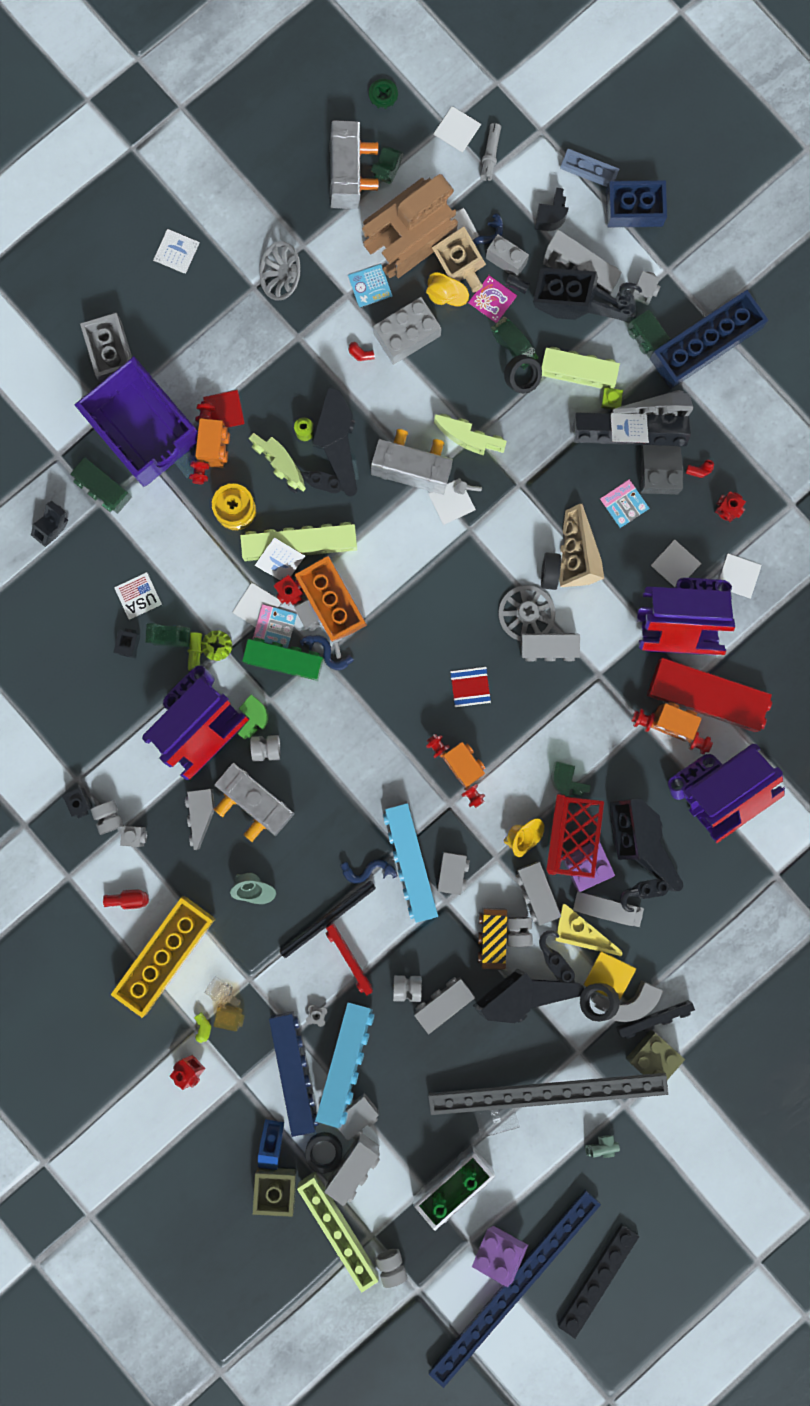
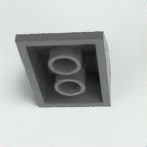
M641 445L640 493L678 495L683 489L681 447Z

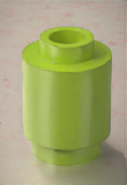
M299 418L295 422L294 430L299 440L308 441L314 436L311 420Z

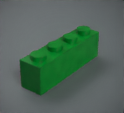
M254 637L253 640L248 639L242 660L245 664L315 681L319 680L324 661L323 657H320V653L309 651V654L303 653L301 648L293 646L290 649L283 648V644L272 642V645L264 643V639Z

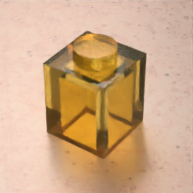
M220 1004L217 1007L213 1027L237 1031L239 1026L242 1027L245 1015H242L243 1009Z

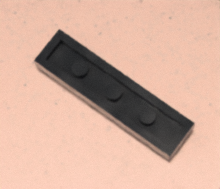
M687 1000L616 1028L622 1038H632L637 1035L636 1032L653 1030L657 1024L666 1025L673 1022V1018L679 1016L680 1018L688 1017L692 1011H695L693 1003Z

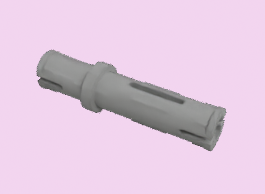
M494 123L490 124L485 156L482 158L483 168L480 178L485 181L487 176L488 181L492 180L493 169L497 163L496 153L501 125L497 123L495 128Z

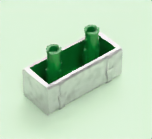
M471 1144L413 1196V1206L436 1231L495 1178L494 1170Z

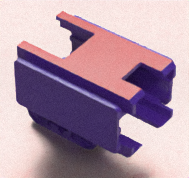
M680 578L675 588L646 587L642 597H652L653 608L641 607L638 611L637 622H643V640L638 641L639 648L645 651L725 655V645H719L718 631L735 630V619H733L731 601L732 585L726 580Z
M201 665L194 667L164 697L163 706L167 711L142 737L145 743L149 744L152 742L162 754L159 759L168 767H174L179 762L185 768L180 776L186 780L191 779L249 720L242 712L239 714L231 706V703L228 701L229 699L224 694L220 695L212 687L215 681L214 676Z
M751 744L724 764L713 754H705L668 781L671 796L677 800L683 798L687 800L691 807L689 812L693 817H697L716 843L785 796V786L783 788L778 786L773 790L774 787L783 782V772L778 766L773 768L758 752L760 747L757 744ZM708 764L713 765L712 767H705ZM677 786H682L680 789H674Z

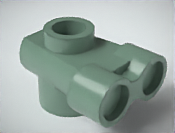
M613 1135L598 1137L599 1144L585 1146L586 1155L592 1158L603 1155V1158H610L615 1156L614 1152L620 1151L619 1144L614 1141Z

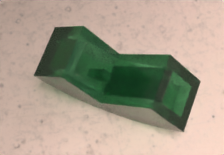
M503 317L490 328L497 343L507 348L513 358L518 355H526L535 360L538 359L530 342L508 318ZM525 363L522 364L520 367L525 369L529 366V364Z

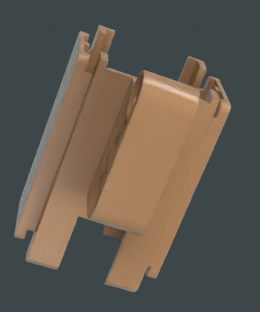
M442 174L435 176L433 179H430V177L427 180H424V178L419 179L363 221L362 231L365 238H368L363 242V246L370 255L383 246L386 248L382 251V255L386 258L388 265L382 268V270L389 278H392L394 275L400 278L434 252L433 246L457 231L458 221L456 219L450 220L456 215V210L452 211L447 205V199L453 194L454 189Z

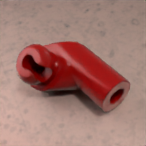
M356 342L349 344L348 351L357 361L375 359L374 350L364 351Z
M706 460L699 467L688 464L685 474L703 478L713 471L714 462Z

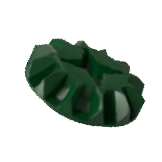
M388 79L375 81L369 88L371 103L376 105L378 109L380 107L387 109V107L393 106L398 99L396 85ZM380 92H387V98L384 96L380 97Z

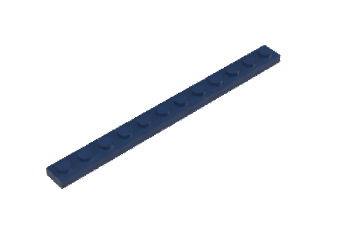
M586 1189L520 1264L513 1283L508 1287L504 1285L500 1287L428 1371L429 1375L440 1386L444 1388L601 1206L600 1202Z

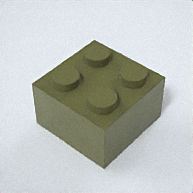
M650 1030L626 1057L628 1062L643 1075L666 1073L667 1080L685 1061L678 1052L653 1030Z
M257 1168L254 1184L253 1215L293 1217L297 1169L277 1168V1170Z

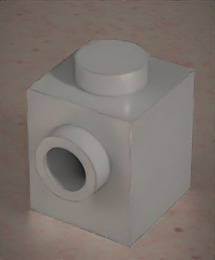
M642 271L637 283L641 287L642 292L639 293L637 290H634V299L649 305L652 296L656 297L660 286L657 284L660 278L656 277L652 272Z
M309 600L294 607L306 630L310 629L312 631L321 626V621Z
M122 826L120 846L143 847L144 843L147 842L146 827Z

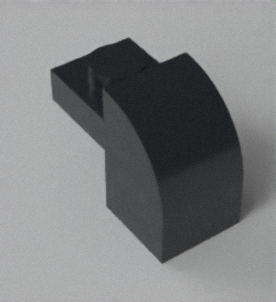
M556 188L553 205L539 204L535 230L554 231L564 224L569 207H565L566 196H563V188Z
M51 500L46 504L44 516L33 523L31 536L44 547L54 541L68 523V519L65 517L66 512L63 508Z

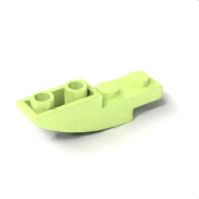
M435 414L434 424L437 428L461 447L484 455L485 448L504 453L507 441L503 440V437L497 435L487 436L484 432L477 430L472 432V424L465 419L455 420L446 414Z
M253 433L249 437V440L253 443L252 448L257 453L261 454L263 452L266 455L265 458L271 462L270 464L275 469L273 473L280 479H287V483L293 489L299 488L304 492L306 488L301 472L285 448L273 437L266 442Z

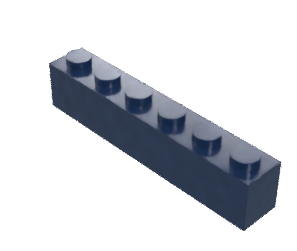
M294 1011L270 1016L269 1022L291 1136L295 1137L314 1133L319 1122H315L317 1113L314 1114L312 1106H315L313 1094L309 1093L308 1088L311 1086L310 1075H306L305 1067H307L306 1055H302L301 1047H304L302 1035L298 1036L297 1028H300L299 1018L294 1016Z

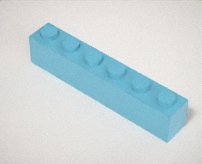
M408 803L385 809L386 813L383 814L385 825L389 824L391 832H388L390 844L394 843L396 851H393L395 863L399 862L401 870H398L399 878L406 885L403 893L405 900H410L411 907L408 908L410 919H415V923L436 918L438 914Z
M347 1003L315 1122L336 1128H341L342 1124L345 1125L348 1113L345 1112L347 1104L350 1105L353 1098V1093L351 1092L352 1085H356L359 1073L356 1072L358 1064H362L364 1057L362 1048L363 1045H367L369 1033H367L368 1026L372 1025L374 1020L373 1009Z

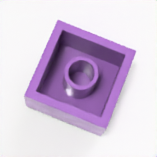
M600 841L595 878L570 875L576 890L579 892L615 876ZM589 842L581 848L588 855L594 850V845ZM579 849L570 855L575 863H578L585 857ZM568 857L563 860L567 870L574 866ZM588 860L578 866L582 872L591 873L592 865Z
M492 1226L486 1231L472 1268L508 1287L513 1283L528 1245Z

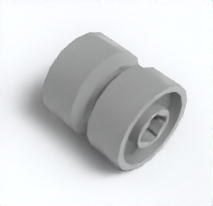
M279 735L267 736L266 739L263 736L251 737L252 761H264L265 758H268V760H280Z
M110 801L90 809L94 820H98L96 826L100 835L124 826L121 816L116 814L118 808L115 801Z
M532 917L507 918V929L510 931L507 935V946H532L533 936L529 932L532 929Z
M394 975L393 1001L409 999L410 1002H421V976H410L407 979L405 976Z
M390 1249L375 1257L377 1268L382 1271L380 1277L383 1287H395L408 1279L405 1267L400 1265L402 1258L399 1249Z

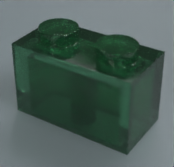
M650 310L632 320L628 326L630 337L638 342L640 351L644 355L646 354L648 358L652 356L655 350L671 340Z

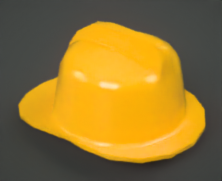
M435 272L428 278L426 293L435 304L444 305L447 303L452 306H462L468 301V290L461 282L440 272Z
M533 819L525 825H514L503 841L513 849L515 856L522 857L541 840L544 833V823L540 819Z

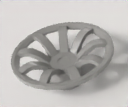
M282 241L275 242L267 248L260 264L261 286L265 294L273 300L288 298L297 287L300 277L298 254L291 244ZM277 247H283L282 258L278 254ZM288 249H289V250L292 252V254L294 255V256L290 257L289 259H287V251H288ZM271 252H273V255L279 264L271 261L268 258ZM265 264L275 268L276 271L264 272ZM266 277H276L268 285H266ZM278 284L276 287V295H274L270 291L273 286ZM284 285L287 293L281 295V288Z
M528 585L519 586L509 591L502 599L499 607V621L503 630L510 637L521 641V636L516 635L511 630L522 622L521 633H526L528 624H531L535 633H548L555 621V607L549 595L540 588ZM525 590L536 592L531 602L527 600ZM520 591L523 603L516 602L510 596ZM540 595H542L548 604L537 607L536 602ZM506 601L515 606L517 610L503 611ZM550 608V619L539 615L540 611ZM503 616H517V619L507 627ZM536 620L548 624L543 632H540Z

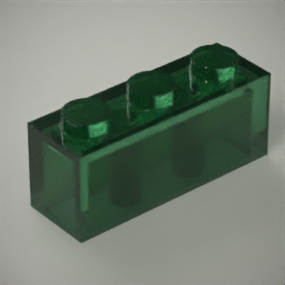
M85 457L70 474L74 478L73 483L80 489L85 487L89 490L87 494L95 501L100 499L103 502L101 506L110 513L113 510L118 514L132 498L125 489Z

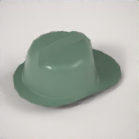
M245 873L236 875L235 885L231 888L230 894L237 900L254 904H266L275 898L276 891L271 885L261 882L256 874Z

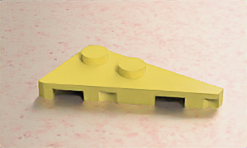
M562 904L561 917L559 918L556 930L559 938L555 937V941L622 956L623 952L566 904Z

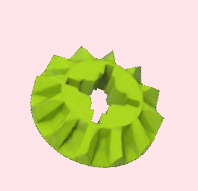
M220 630L211 631L204 636L201 642L202 651L205 656L214 661L225 659L232 650L230 637ZM218 638L219 644L225 647H219L215 653L214 647L209 645V643H215Z

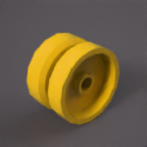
M227 484L215 492L212 499V510L217 520L225 528L241 530L253 522L256 516V504L251 493L244 486Z

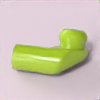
M201 1012L194 1017L199 1025L198 1034L195 1036L196 1041L199 1043L206 1042L211 1032V1024Z

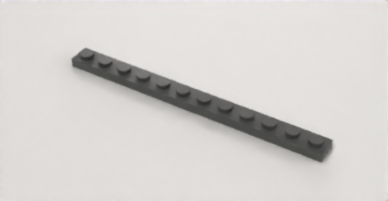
M666 1073L435 1092L429 1093L431 1115L669 1094Z

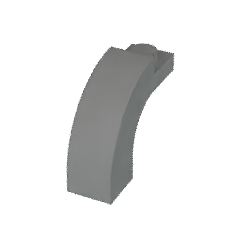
M577 891L573 911L629 926L640 927L644 908L627 904L629 908L634 909V912H627L622 908L621 902Z
M641 980L636 994L630 1000L620 1002L617 1014L611 1019L629 1022L644 1017L657 1005L663 990ZM594 993L591 1001L595 1003L594 1007L605 1012L606 1009H609V999Z

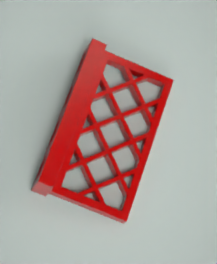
M557 794L547 862L548 874L595 878L604 801L571 798ZM569 803H577L581 809L572 815L568 810ZM591 805L599 806V812L593 817L586 811ZM584 811L589 820L580 825L575 817ZM574 820L579 828L570 834L566 830V824ZM593 822L597 829L595 833L589 836L583 828ZM582 830L587 839L578 845L573 836ZM571 839L576 847L567 853L563 848V844ZM590 841L594 845V850L586 855L581 847ZM579 849L585 857L578 863H575L570 855ZM567 857L574 865L568 870L560 869L561 862ZM588 860L592 865L591 873L582 872L578 866Z

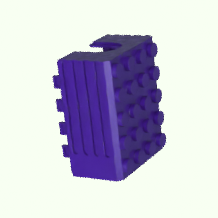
M135 356L74 404L143 487L150 484L197 445L198 432Z

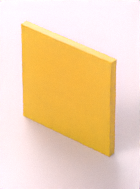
M600 951L583 985L587 987L595 983L608 984L618 993L620 1000L636 968ZM600 990L596 991V992H598V993H600V994H602V995L608 997V995H607L605 992L600 991Z

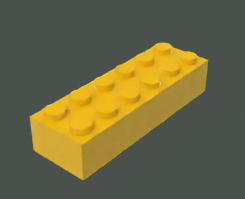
M181 897L113 990L111 996L143 1018L150 1011L216 918L187 897Z

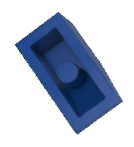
M265 1119L258 1153L259 1168L277 1170L284 1122Z

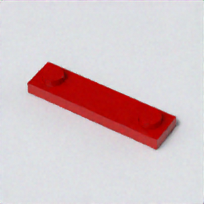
M330 924L326 927L327 932L325 934L331 943L335 942L358 981L355 984L361 993L365 992L366 996L373 992V987L335 924Z

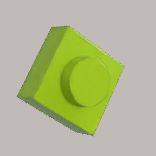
M604 388L601 408L613 410L621 407L623 390Z

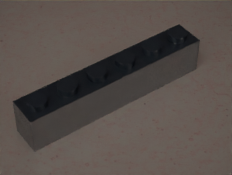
M576 412L573 423L574 442L687 446L691 435L689 416L647 415L649 443L612 442L611 413Z

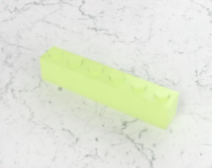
M350 522L340 523V526L323 524L321 528L303 526L300 530L284 528L283 531L279 532L269 529L264 530V533L258 534L256 531L245 532V535H240L242 558L244 561L259 560L274 538L304 556L357 551L355 524L351 525Z
M316 1171L298 1183L297 1190L362 1293L378 1282L379 1273L334 1200L324 1192L325 1186Z

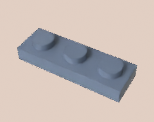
M567 149L560 167L562 170L608 187L609 181H615L619 172V168Z

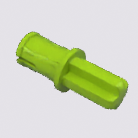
M190 633V646L187 650L189 653V671L200 665V654L203 653L201 651V633Z

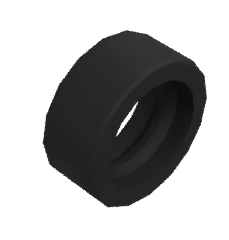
M518 355L512 358L504 371L506 384L514 391L522 394L535 390L542 378L540 364L535 359L526 355ZM527 363L532 367L531 377L523 385H518L514 381L515 372L519 366Z
M548 552L544 554L541 572L542 589H557L561 570L560 554Z
M591 984L582 991L580 1007L588 1019L597 1022L606 1021L613 1018L618 1012L620 1003L618 993L608 984ZM594 991H603L609 997V1009L604 1014H597L591 1009L590 996Z
M320 1132L310 1138L306 1146L305 1158L307 1164L318 1173L332 1172L341 1162L342 1144L338 1137L332 1133ZM320 1141L332 1143L336 1151L334 1159L327 1164L318 1163L312 1154L315 1144Z

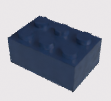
M666 180L609 181L606 190L607 228L663 227L667 218Z

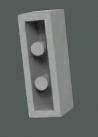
M521 633L520 656L525 658V661H537V658H544V661H556V658H563V661H575V658H580V634Z
M537 861L517 869L518 874L515 877L518 885H523L525 892L522 895L525 903H530L532 911H529L533 922L537 921V924L540 926L560 918V912L540 862Z
M455 977L446 983L447 987L442 991L438 989L430 996L432 999L427 1003L423 1001L415 1007L414 1016L428 1034L475 999L474 994L461 977L457 979Z

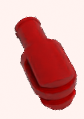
M139 889L123 890L120 894L103 896L104 907L121 906L124 910L139 909L149 903L148 894Z

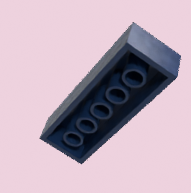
M746 290L655 350L650 360L670 389H672L761 330L769 320L748 290Z

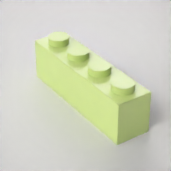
M550 347L545 349L541 369L542 376L601 389H614L620 363H616L613 359L602 360L597 359L594 355L583 356L575 351L564 352L560 351L559 348Z

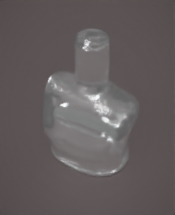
M216 976L204 992L219 1005L227 1001L237 1008L241 1003L239 999L231 994L233 990L232 985L221 981Z

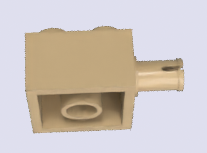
M462 227L432 247L448 277L459 282L466 279L472 292H477L483 287L475 272L485 266L486 263L465 227Z

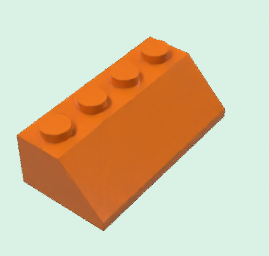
M329 556L295 574L332 642L367 626Z

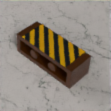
M483 908V911L479 912V924H482V932H478V944H482L481 952H478V963H481L482 969H506L507 909Z

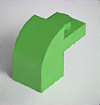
M251 694L239 708L240 711L250 718L238 732L243 739L251 738L257 732V726L264 730L268 723L266 707Z

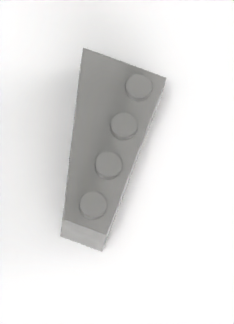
M557 229L547 247L543 262L549 268L596 271L598 275L596 287L611 295L622 273L617 267L610 265L559 229Z

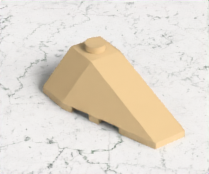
M578 504L565 511L563 526L565 538L564 545H561L560 552H563L559 578L560 587L590 585L604 579L602 560L583 504Z

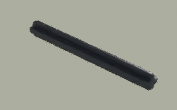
M368 881L281 948L280 954L287 958L376 889L372 881Z

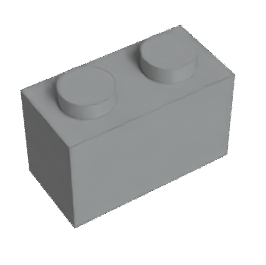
M497 234L488 247L486 254L487 260L509 274H516V277L519 276L526 266L529 254Z
M443 852L438 892L461 895V891H465L467 880L463 879L464 871L468 872L470 860H466L467 856Z
M363 1093L346 1108L345 1112L348 1113L345 1125L342 1124L341 1128L338 1129L347 1141L351 1138L356 1139L363 1133L362 1129L367 1125L370 1127L377 1122L379 1110L368 1096Z

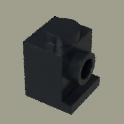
M125 628V631L118 630L113 653L136 659L140 635L136 634V630ZM131 640V646L127 647L126 642Z
M77 788L62 795L71 817L77 816L79 819L89 815L88 811L92 809V805L84 788ZM76 800H78L80 803L78 808H76L74 805V802Z

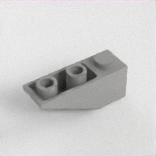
M213 789L187 792L188 796H185L186 808H189L190 815L187 816L188 827L192 829L189 841L190 846H193L194 850L200 849L214 813L215 800Z

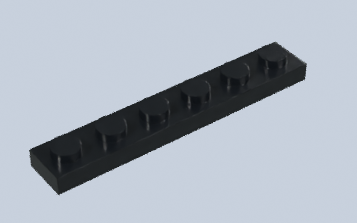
M621 1223L558 1323V1327L574 1339H576L639 1238L637 1233Z

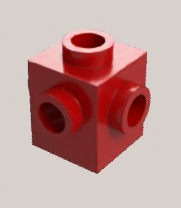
M729 492L725 496L722 494L716 503L718 507L715 513L722 519L731 522L736 517L740 518L745 510L743 506L746 501L736 492Z
M287 575L274 585L278 592L276 596L282 604L286 603L288 606L290 604L294 606L302 600L301 596L304 594L301 590L303 589L298 580L294 581L290 575ZM289 589H292L291 594H287Z
M193 1055L179 1060L173 1066L174 1071L169 1077L182 1090L188 1087L193 1088L200 1081L199 1077L206 1068Z

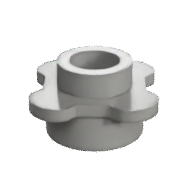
M315 1005L309 1006V1016L306 1018V1022L310 1025L313 1023L318 1024L320 1027L323 1026L327 1009L325 1007H315Z

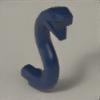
M497 213L493 215L495 220L488 223L489 226L495 228V233L491 236H478L472 241L475 246L480 243L491 244L497 234L502 236L503 222Z
M309 635L300 640L302 646L303 644L309 645L310 651L314 643H320L324 650V662L333 670H343L354 661L349 655L340 661L334 662L331 659L330 643L324 636Z
M380 859L371 861L359 876L353 873L347 862L340 864L344 877L351 883L366 881L373 869L377 867L384 869L383 879L387 875H392V878L398 876L396 869L391 864Z

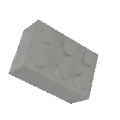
M422 297L374 325L373 332L394 365L440 337L441 327Z
M117 313L80 324L96 378L100 383L132 358L122 321Z
M363 1133L356 1138L341 1159L338 1167L334 1169L327 1179L324 1192L342 1206H345L347 1201L351 1203L357 1193L358 1185L362 1186L365 1183L370 1168L374 1169L380 1161L379 1145Z

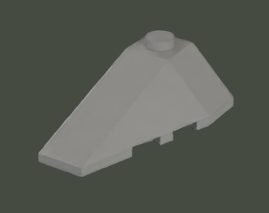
M677 390L615 408L611 413L689 416L693 410V404L689 393Z

